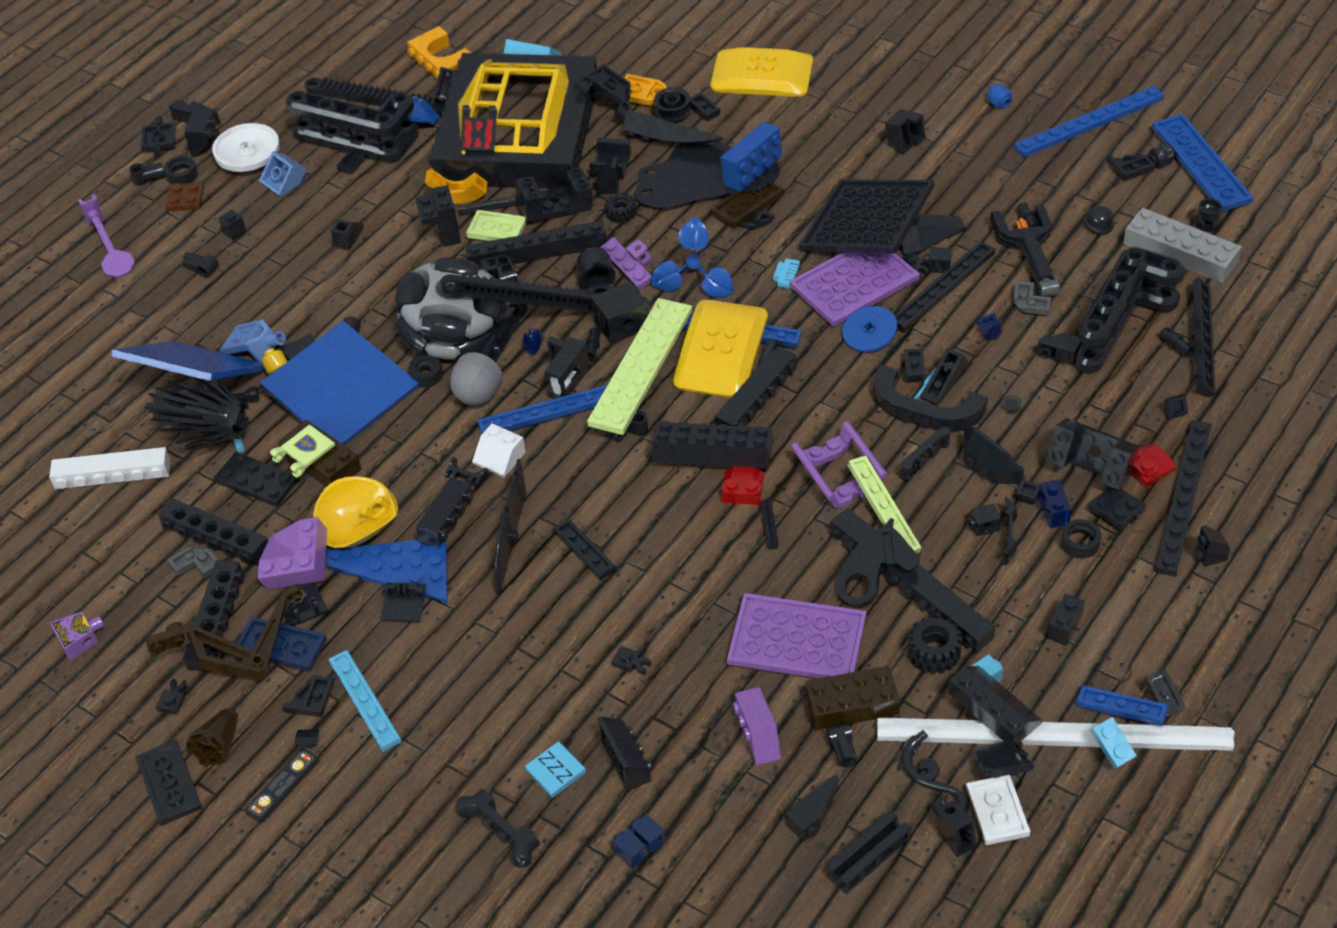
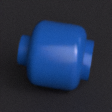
M1003 84L993 85L989 88L987 99L995 108L1004 109L1011 104L1012 93Z

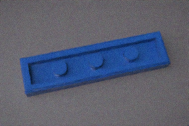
M1082 686L1076 701L1077 707L1163 726L1169 709L1168 704L1088 686Z

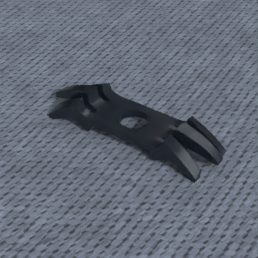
M1005 497L1008 509L1003 508V513L1006 516L1004 526H1007L1006 545L1003 549L1006 557L1002 565L1010 563L1017 551V541L1012 538V523L1016 521L1015 517H1017L1018 511L1008 497Z

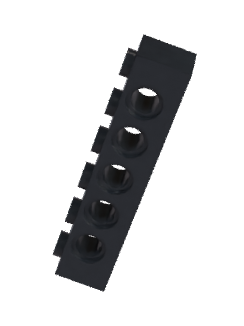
M174 498L158 514L161 525L166 530L175 531L183 537L187 536L199 544H206L214 550L225 552L230 557H237L247 564L251 563L258 566L268 543V539L264 535Z
M215 561L194 626L222 638L225 630L229 627V617L234 611L235 598L239 596L240 583L244 580V570L241 569L238 561ZM188 643L183 656L187 670L212 672L199 668L191 644ZM203 645L207 656L218 658L219 650Z

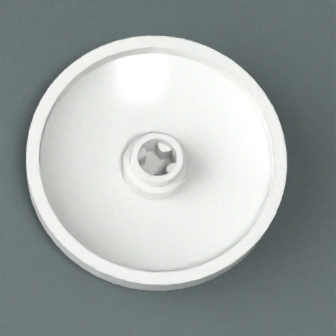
M247 123L234 126L220 134L215 140L212 150L218 165L230 171L244 172L266 165L272 151L279 152L280 143L277 133L272 128L263 124Z

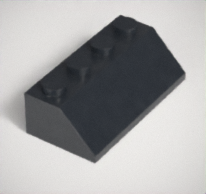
M980 666L964 667L949 680L948 693L1012 749L1043 723L1040 717Z

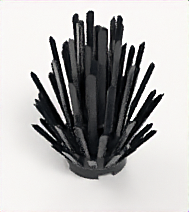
M193 377L211 391L193 384L195 388L202 391L199 392L187 386L166 380L168 384L173 385L170 388L173 391L155 387L156 390L166 392L167 394L162 392L148 394L153 397L152 399L156 403L147 402L144 406L145 409L150 410L148 413L156 414L153 415L150 421L187 424L163 425L165 428H159L157 431L182 432L183 434L214 432V434L178 440L175 444L190 442L185 444V447L214 440L197 448V450H201L206 447H214L232 438L240 440L239 435H244L249 417H245L246 409H249L248 404L239 401L219 379L217 382L223 390L212 381Z

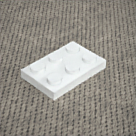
M1010 775L966 783V789L985 845L1030 836V830Z

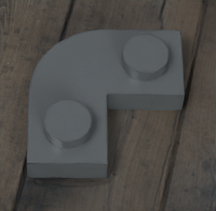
M1016 281L1014 292L1015 306L1025 313L1049 315L1051 297L1033 296L1034 283Z
M192 546L167 559L168 564L178 576L196 566L205 578L211 575L215 561L218 560L208 548L192 549Z

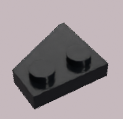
M1113 155L1107 156V162L1124 181L1155 170V164L1147 155H1124L1123 158H1113Z
M313 675L303 687H300L295 692L296 696L289 703L285 702L283 704V711L322 717L335 683L334 678Z

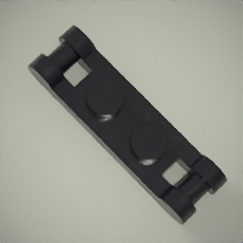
M941 427L901 462L902 471L900 478L902 481H910L912 474L919 468H922L932 456H936L941 448L949 447L951 431L948 427Z

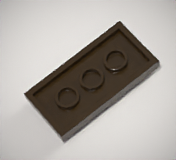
M759 175L750 184L761 178L769 183L767 186H756L750 192L739 193L740 191L737 190L710 208L711 214L736 228L784 195V188ZM757 187H763L760 190L755 191Z

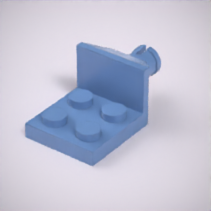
M261 319L237 325L219 351L225 354L249 351L258 362H261V359L265 356L264 352L283 345L286 341V336L282 331L273 332L267 323Z

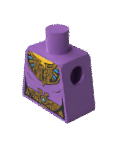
M82 612L50 623L69 661L97 644L98 641L94 632L104 627L99 616L87 621Z

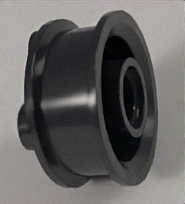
M677 87L660 90L654 97L656 116L659 119L672 123L688 117L691 112L689 93Z

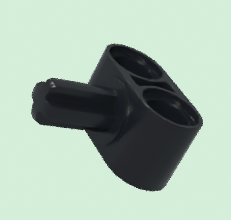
M637 409L624 435L612 434L615 441H622L628 432L637 436L645 435L648 432L647 414Z

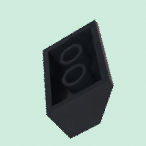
M604 716L598 717L601 742L627 792L651 782L650 772H653L651 763L648 759L644 760L642 756L644 755L640 743H635V735L630 726L627 727L621 719Z

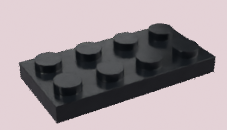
M235 452L213 477L214 482L275 507L281 504L299 481V478L293 476L290 472Z

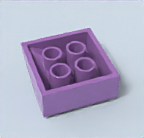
M318 517L299 520L270 536L259 560L258 580L267 590L295 584L324 581L327 528Z

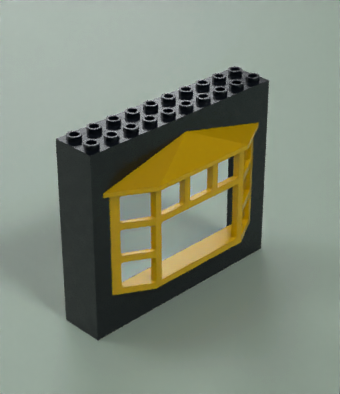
M462 53L461 58L458 59V68L455 69L457 71L455 78L451 82V90L448 91V101H445V111L442 112V121L438 125L439 131L435 134V144H432V154L428 158L432 169L451 181L465 180L475 172L487 181V187L516 188V179L533 176L539 189L565 187V170L580 167L597 93L595 88L590 86L587 93L583 94L573 87V84L576 80L582 79L583 76L590 74L597 68L596 56ZM487 81L502 82L501 84H486ZM508 82L551 83L542 120L498 119ZM484 91L499 92L497 101H482ZM469 105L471 109L470 117L477 118L479 108L489 109L490 106H496L498 110L496 126L515 127L513 146L495 145L494 152L461 151L462 106ZM521 127L540 128L538 147L519 146Z

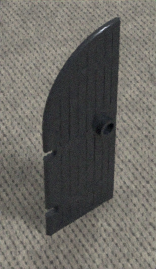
M517 459L514 476L512 477L505 504V511L503 512L498 531L495 552V589L497 596L501 594L513 543L517 542L518 539L517 527L527 492L521 459Z

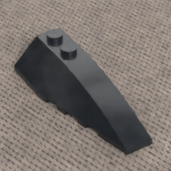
M627 110L622 128L627 130L628 135L636 137L637 134H640L642 139L649 141L652 138L676 143L723 141V137L631 110Z

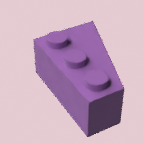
M760 687L735 693L736 702H733L734 712L738 715L740 726L744 730V735L749 743L755 764L760 765L780 760L781 754L777 726Z

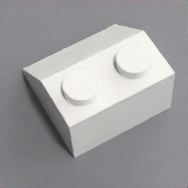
M491 424L481 435L472 462L481 468H488V471L505 477L515 466L517 459H520L526 453L524 439L520 435Z

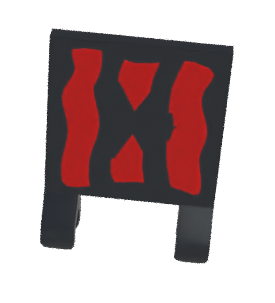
M469 105L462 106L461 151H495L498 113L496 106L489 107V118L470 117L471 109Z

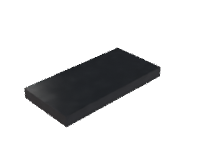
M176 739L135 756L161 826L203 809Z

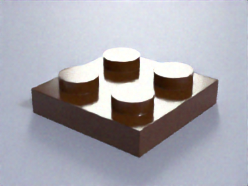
M203 182L170 184L165 206L166 211L200 210L204 192Z

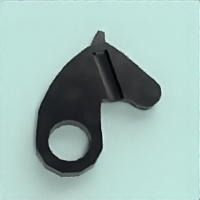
M890 518L883 528L876 530L862 540L844 562L838 579L837 590L842 601L850 607L863 608L875 600L878 596L880 571L883 564L899 565L907 571H913L919 566L920 558L902 535L893 528L895 519ZM856 577L867 578L870 584L866 594L858 598L848 595L847 586L852 579Z

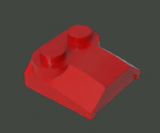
M1147 444L1139 448L1131 475L1146 488L1175 471L1176 467L1171 457L1157 444Z
M735 466L726 470L722 484V503L761 505L765 473L754 467Z

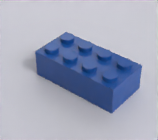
M762 122L721 156L725 186L742 191L783 156L779 127Z

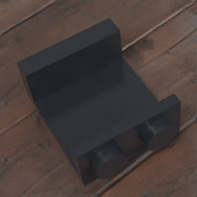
M598 137V152L595 161L589 163L590 176L597 177L598 169L612 157H617L619 179L624 180L632 154L631 140Z

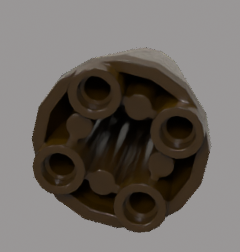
M225 708L189 735L185 746L198 758L201 765L221 764L226 760L238 723V714L233 709Z

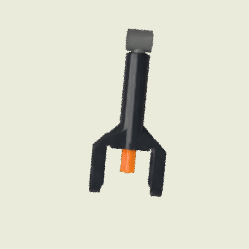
M1035 206V219L1040 226L1028 227L1026 220L1019 218V221L1015 222L1017 229H1012V231H1009L1002 212L991 211L990 221L998 243L1009 248L1023 250L1037 284L1038 296L1050 297L1059 295L1058 280L1054 279L1040 246L1051 235L1052 222L1045 206Z

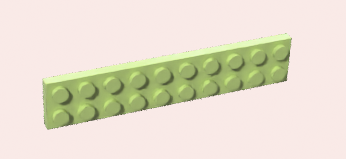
M661 298L657 299L587 420L589 427L624 435L692 313L691 305Z

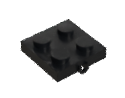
M1109 487L1089 503L1088 509L1117 529L1122 530L1130 522L1134 523L1137 516L1145 510L1146 504L1123 489L1117 490Z

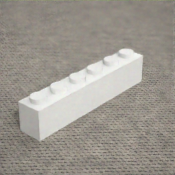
M166 447L54 459L51 462L49 477L55 489L169 477L170 457Z

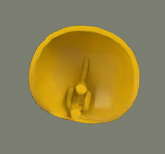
M359 476L344 477L330 483L323 490L315 504L313 518L318 517L327 528L326 545L333 548H353L363 544L383 530L397 515L398 506L391 491L379 481Z

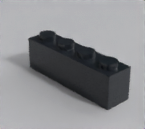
M449 478L416 526L418 542L440 547L442 542L448 538L451 529L456 526L459 517L464 514L467 505L473 500L474 492L472 491L471 483Z

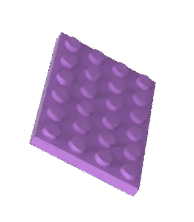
M843 252L789 281V284L799 296L834 327L845 321L855 311L872 306L919 280L920 274L896 253Z
M744 593L727 657V664L818 679L855 672L867 611Z

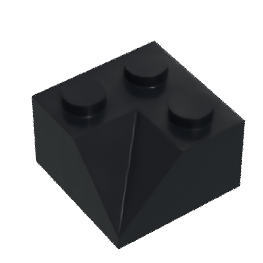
M192 111L184 133L191 156L197 157L213 148V144L220 135V131L217 130L216 118L213 117L212 111Z

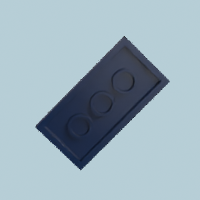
M251 616L236 644L253 650L268 620ZM281 624L271 662L311 671L327 640L326 634Z

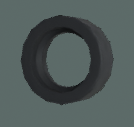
M188 156L174 157L168 160L164 166V172L170 184L191 183L198 175L195 161ZM189 168L182 173H174L178 169Z
M1076 519L1064 526L1061 546L1067 554L1076 558H1088L1098 552L1101 543V531L1097 525L1085 519ZM1075 533H1084L1089 535L1093 542L1080 545L1071 541L1069 536Z

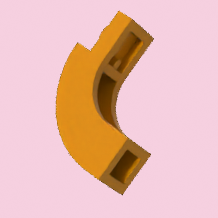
M432 168L426 172L425 183L430 188L449 186L453 203H469L486 194L487 181L475 172L462 181L448 180Z

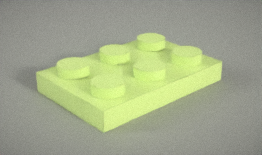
M477 210L466 234L467 238L486 241L514 237L522 234L527 222L524 216Z

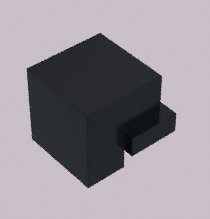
M900 109L885 122L888 146L896 147L899 154L904 155L913 146V143L919 144L926 138L923 114Z

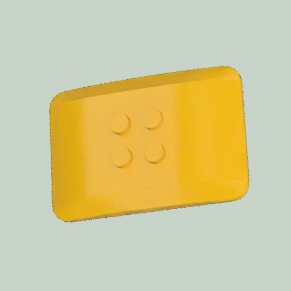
M723 49L717 54L710 84L711 90L720 93L802 97L808 92L813 56L807 53L783 49Z
M701 300L698 302L673 378L674 386L679 390L731 398L752 374L768 319L767 311L761 307L714 300Z

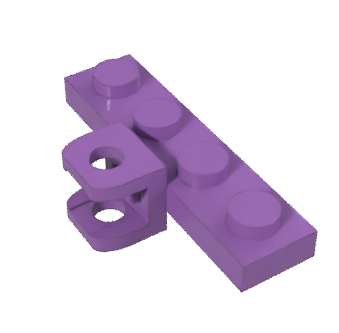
M613 237L601 246L610 255L614 265L640 291L651 283L652 276L643 266L650 262L652 256L647 252V247L640 240L635 241L625 249Z

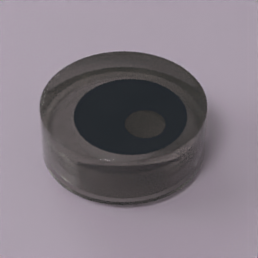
M1010 395L1003 399L1002 409L1006 413L1016 414L1021 410L1022 401L1019 397Z

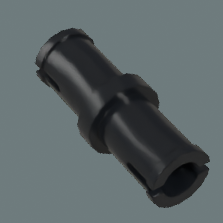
M1023 202L1019 203L1017 210L1021 214V218L1026 220L1028 227L1040 226L1035 219L1034 212L1029 209L1026 202L1024 204Z
M595 327L593 331L592 329L589 330V337L586 340L589 361L596 359V353L600 347L599 338L601 331Z
M1168 327L1161 330L1160 338L1167 341L1171 348L1179 350L1186 357L1194 353L1195 348L1184 341L1181 335H1176Z

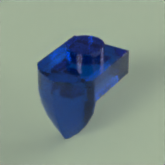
M994 312L977 319V324L985 339H999L1002 335L1003 327Z
M529 329V332L523 334L524 346L527 352L534 356L539 351L541 342L545 339V332H540L539 329Z

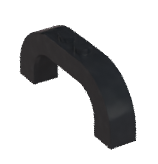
M880 365L876 372L875 399L877 404L888 415L905 422L938 431L941 427H948L951 432L964 431V428L967 426H975L987 411V396L969 392L966 400L961 405L953 408H944L898 393L895 390L898 383L897 369Z

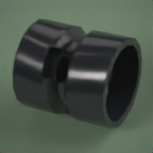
M1207 198L1199 203L1196 227L1204 232H1214L1218 229L1222 213V204L1218 200Z

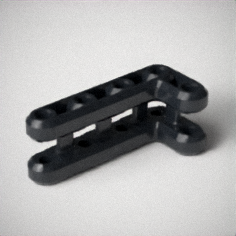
M294 91L286 98L287 110L292 114L302 116L292 125L294 136L302 141L349 152L351 149L356 154L361 155L364 153L366 157L392 163L398 161L419 135L418 123L405 120L414 108L412 96L405 92L394 93L380 109H373L304 91Z
M1130 247L1124 250L1080 324L1078 337L1082 343L1076 351V367L1085 373H1094L1103 367L1137 305L1161 312H1169L1176 309L1179 304L1180 294L1171 285L1178 284L1183 280L1184 265L1175 258L1139 247Z

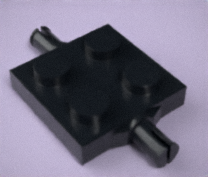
M157 116L155 124L142 126V152L154 151V156L160 157L162 149L175 148V122L162 123L163 118L161 116L158 118Z

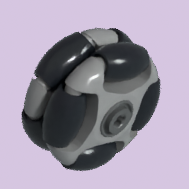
M454 257L436 259L435 264L429 262L407 273L400 280L395 294V304L398 311L397 331L402 340L411 349L422 355H429L440 359L459 360L466 353H481L495 327L503 317L506 302L443 293L440 280L445 275L465 274L469 276L470 274L473 277L478 275L480 278L485 276L487 279H490L492 275L484 269L480 270L478 264L466 259ZM448 282L445 286L452 287L455 283Z

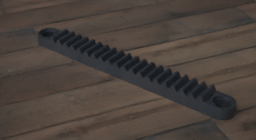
M326 77L323 79L309 78L305 81V88L308 93L375 106H382L394 93H397L396 89L391 91L390 88L386 90L384 87L382 89L378 86L374 88L372 85L368 87L367 84L362 86L361 83L358 85L355 82L351 84L349 81L345 83L344 80L339 82L338 79L334 81L332 78L328 80ZM413 92L410 94L411 96H417L418 99H424L442 117V112L445 111L442 110L445 109L444 100L433 99L432 96L427 98L426 95L421 96L419 93L417 95Z
M448 274L440 280L442 292L447 295L593 313L591 297L600 294L594 290L592 292L589 290L583 291L582 289L577 291L575 288L570 290L568 287L563 289L561 286L556 288L554 285L549 287L547 284L542 286L540 283L538 285L534 283L529 284L528 282L523 284L521 281L516 283L514 280H511V282H508L506 279L501 281L499 278L494 280L492 277L487 279L485 276L480 278L478 275L473 277L470 274L469 276L465 274ZM448 282L455 283L452 287L445 286Z

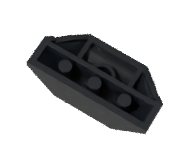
M969 426L964 428L963 461L969 468L975 470L982 478L992 484L1021 483L1024 469L1020 465L1018 466L1015 459L1003 447L978 428Z

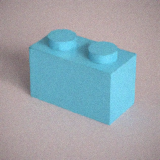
M1113 717L1090 730L1114 769L1137 756Z

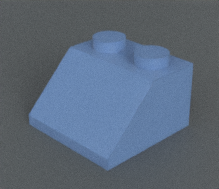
M272 151L259 181L279 196H283L301 184L307 169L288 155Z

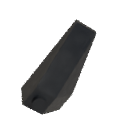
M918 214L900 245V249L904 256L911 252L915 254L926 251L927 247L940 244V240L951 238L965 231L966 226L960 216Z

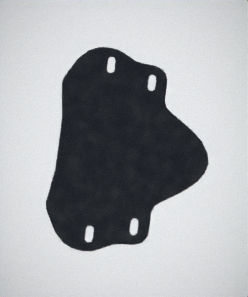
M720 141L710 143H679L665 162L645 166L639 170V184L635 190L636 199L648 206L671 208L700 199L734 193L737 190L724 185L721 156L732 147ZM776 162L771 165V169L765 170L760 175L773 182L780 173ZM657 170V172H655V173H651V174H646V173H645L646 171ZM759 178L739 193L750 192L756 186L765 187L769 183ZM757 187L755 191L760 190L763 187ZM648 189H652V190H653L652 192H649V193H641L643 190H648Z

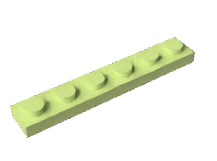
M867 456L848 461V468L882 525L884 526L890 518L895 519L893 528L902 535L916 553H919L922 547Z

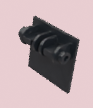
M395 582L383 584L382 591L386 593L381 620L420 622L427 584Z

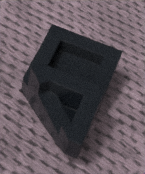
M760 211L758 215H753L738 227L755 230L773 221L775 214Z

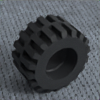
M929 616V619L922 618L921 622L917 621L914 623V627L910 629L908 640V656H910L911 663H915V667L917 669L922 668V671L925 673L931 671V674H936V672L942 674L945 673L946 669L948 671L952 670L953 666L958 664V660L961 657L962 633L958 630V626L951 624L949 619L943 620V617L940 616L938 618ZM935 642L940 643L943 646L934 648L926 644Z

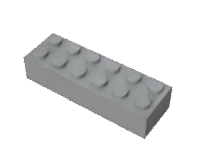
M1142 208L1126 227L1124 244L1127 246L1139 247L1175 258L1184 265L1185 269L1222 284L1238 264L1242 246L1145 208Z

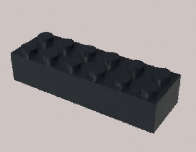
M663 421L657 422L652 439V462L768 469L772 452V428L762 426L747 427L744 425L728 426L725 424L709 425L706 423L690 424L688 422L671 423Z

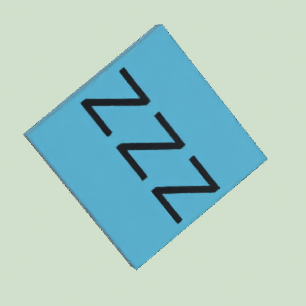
M558 741L525 766V771L553 798L586 773V768Z

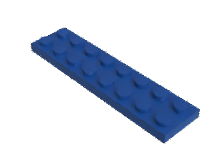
M1184 114L1152 123V129L1164 144L1173 148L1175 157L1205 194L1222 204V212L1252 203L1253 196Z

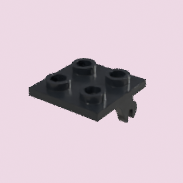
M315 582L303 585L306 596L302 602L297 604L287 603L284 615L290 626L328 612ZM282 594L277 596L278 601Z

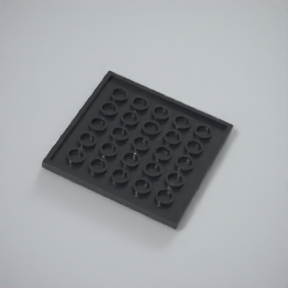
M840 179L800 242V250L896 253L934 189V180Z

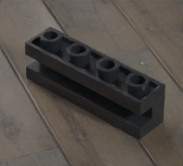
M892 810L886 815H881L870 829L866 828L863 830L855 842L848 843L842 853L838 856H833L828 861L827 878L845 894L849 893L910 840L911 827L906 822L900 824L898 822V815Z

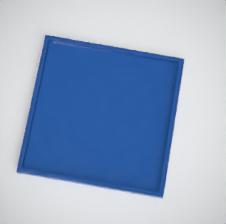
M341 321L262 380L260 387L301 422L307 419L334 439L346 445L419 387V382L415 381L408 373L347 323Z
M176 341L112 349L111 355L115 358L209 381L266 371L261 362Z

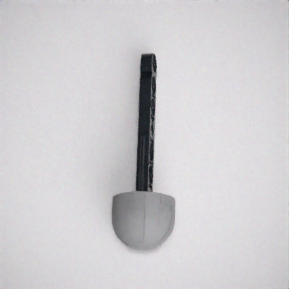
M510 302V307H507L501 321L495 327L481 353H466L459 358L451 373L450 387L453 394L460 401L467 405H481L488 402L495 395L503 379L502 372L496 361L519 324L521 317L526 312L527 304Z

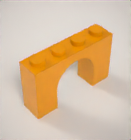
M439 26L407 42L410 57L416 59L436 79H438L440 67L455 70L458 68V59L461 58L462 53H471L464 48L450 56H433L435 53L450 46L448 33Z

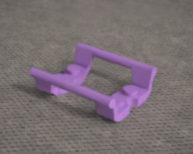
M848 421L843 423L839 436L825 441V446L822 448L813 446L802 450L797 442L791 445L795 454L834 508H842L852 504L854 497L860 496L864 499L866 496L856 480L836 488L835 492H832L814 466H819L839 458L851 446L852 441L855 442L863 455L867 456L882 482L888 475Z

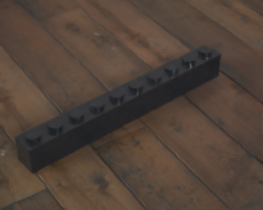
M849 508L831 520V535L836 540H840L845 544L849 551H853L862 540L876 531ZM882 565L880 575L884 576L892 586H896L901 590L905 597L912 599L921 610L926 611L931 616H934V618L940 616L943 617V620L949 619L951 624H956L958 630L962 633V642L966 647L971 648L977 653L994 639L995 626L920 565L913 571H907L899 565Z

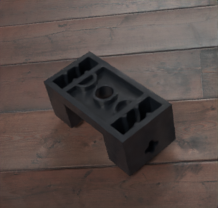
M582 168L565 170V187L540 191L533 176L516 179V202L526 222L592 210L593 188Z
M1065 418L1055 427L1045 461L1062 468L1070 462L1102 474L1100 483L1119 490L1129 481L1140 446ZM1092 446L1099 447L1100 455L1093 454Z

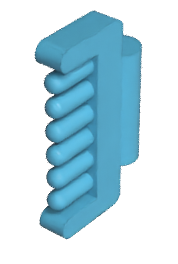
M786 258L784 263L778 262L773 276L777 286L791 289L789 281L796 277L800 261Z

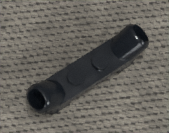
M480 789L473 796H460L457 802L459 816L462 818L480 817L483 824L489 830L493 829L497 832V836L503 843L508 842L512 846L511 861L515 866L527 867L531 864L532 852L540 846V842L529 828L522 825L516 830L496 812L494 798L484 789Z

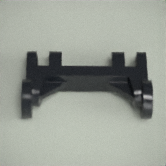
M452 457L449 467L445 472V477L457 479L458 476L467 478V482L471 483V486L474 484V487L478 488L483 479L487 477L488 468L484 467L477 473H471L460 469L457 465V458Z

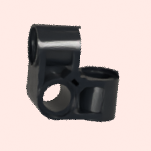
M508 254L483 258L477 263L480 266V270L484 269L494 279L499 278L501 281L506 279L508 282H511V280H514L516 283L518 282L516 270Z

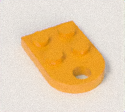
M626 74L624 77L631 82L629 102L655 105V95L660 90L667 88L659 80Z

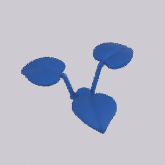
M695 216L692 217L680 229L678 235L679 242L683 247L692 248V254L687 257L686 264L677 269L673 261L661 263L652 275L651 285L664 291H674L682 283V276L679 272L686 267L691 270L698 268L706 277L702 282V288L708 295L713 297L728 296L734 292L732 279L728 271L724 268L716 267L711 269L708 275L700 265L701 259L695 253V248L704 249L708 244L709 236L702 221Z

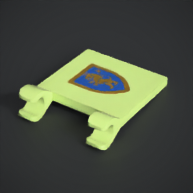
M308 425L281 447L272 449L270 454L275 462H280L286 453L298 461L292 464L290 468L293 471V476L300 477L309 465L334 447L335 443L311 425Z

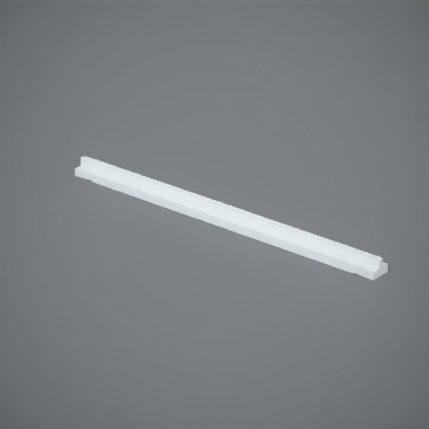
M878 718L877 741L906 742L912 735L915 736L924 730L928 737L922 742L975 744L1004 742L980 720ZM1043 722L1025 737L1022 743L1023 745L1100 747L1090 731L1099 724ZM1117 724L1132 748L1233 751L1234 749L1233 738L1235 733L1232 728Z

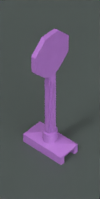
M95 194L91 195V200L85 202L82 199L78 200L87 225H95L108 251V254H106L101 263L105 275L120 278L130 274L135 261L131 253L114 249L101 221H104Z

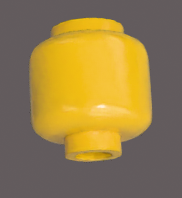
M274 348L265 351V356L261 359V363L268 375L288 362L281 350H274Z

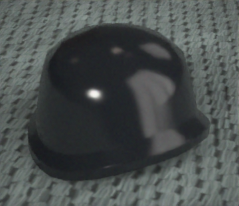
M1104 206L1091 208L1087 216L1083 218L1085 226L1100 235L1109 234L1114 228L1113 214L1109 208Z

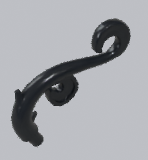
M924 730L915 736L912 735L902 748L898 770L904 768L912 780L924 787L955 794L958 797L957 803L965 810L966 797L960 790L934 781L940 774L939 765L935 760L928 758L921 762L920 770L922 772L928 770L927 774H921L917 771L913 764L914 753L918 754V747L921 746V742L928 735ZM943 794L940 801L946 804L948 795Z

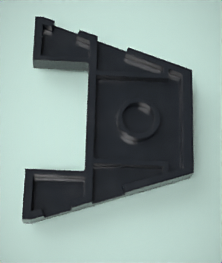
M605 64L594 69L590 74H586L582 79L576 80L573 87L583 94H586L590 86H592L596 91L603 93L611 101L619 104L614 115L623 121L625 120L627 110H630L631 82Z

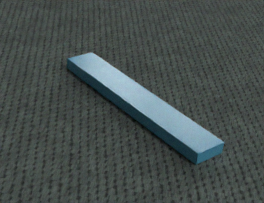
M348 650L329 658L330 665L381 751L383 752L401 743V738Z

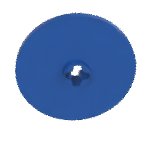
M869 306L855 311L846 319L842 334L844 341L850 348L859 352H873L884 348L894 339L898 325L895 316L888 309L879 306Z

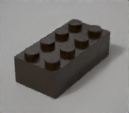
M307 419L278 441L279 447H281L308 425H311L333 441L335 446L309 465L304 471L325 487L338 479L352 477L362 470L357 453ZM287 453L285 454L284 458L292 464L298 462Z
M889 665L805 681V694L815 731L845 723L854 724L900 715V698Z

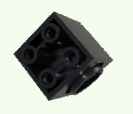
M630 281L591 297L594 323L611 345L637 334L649 315L648 299L643 297L638 287L634 286Z

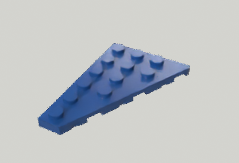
M412 540L356 546L353 548L327 549L328 570L341 572L348 576L352 574L361 577L362 580L382 585L387 582L427 584L426 599L433 598L442 601V604L448 603L447 540H444L440 547Z

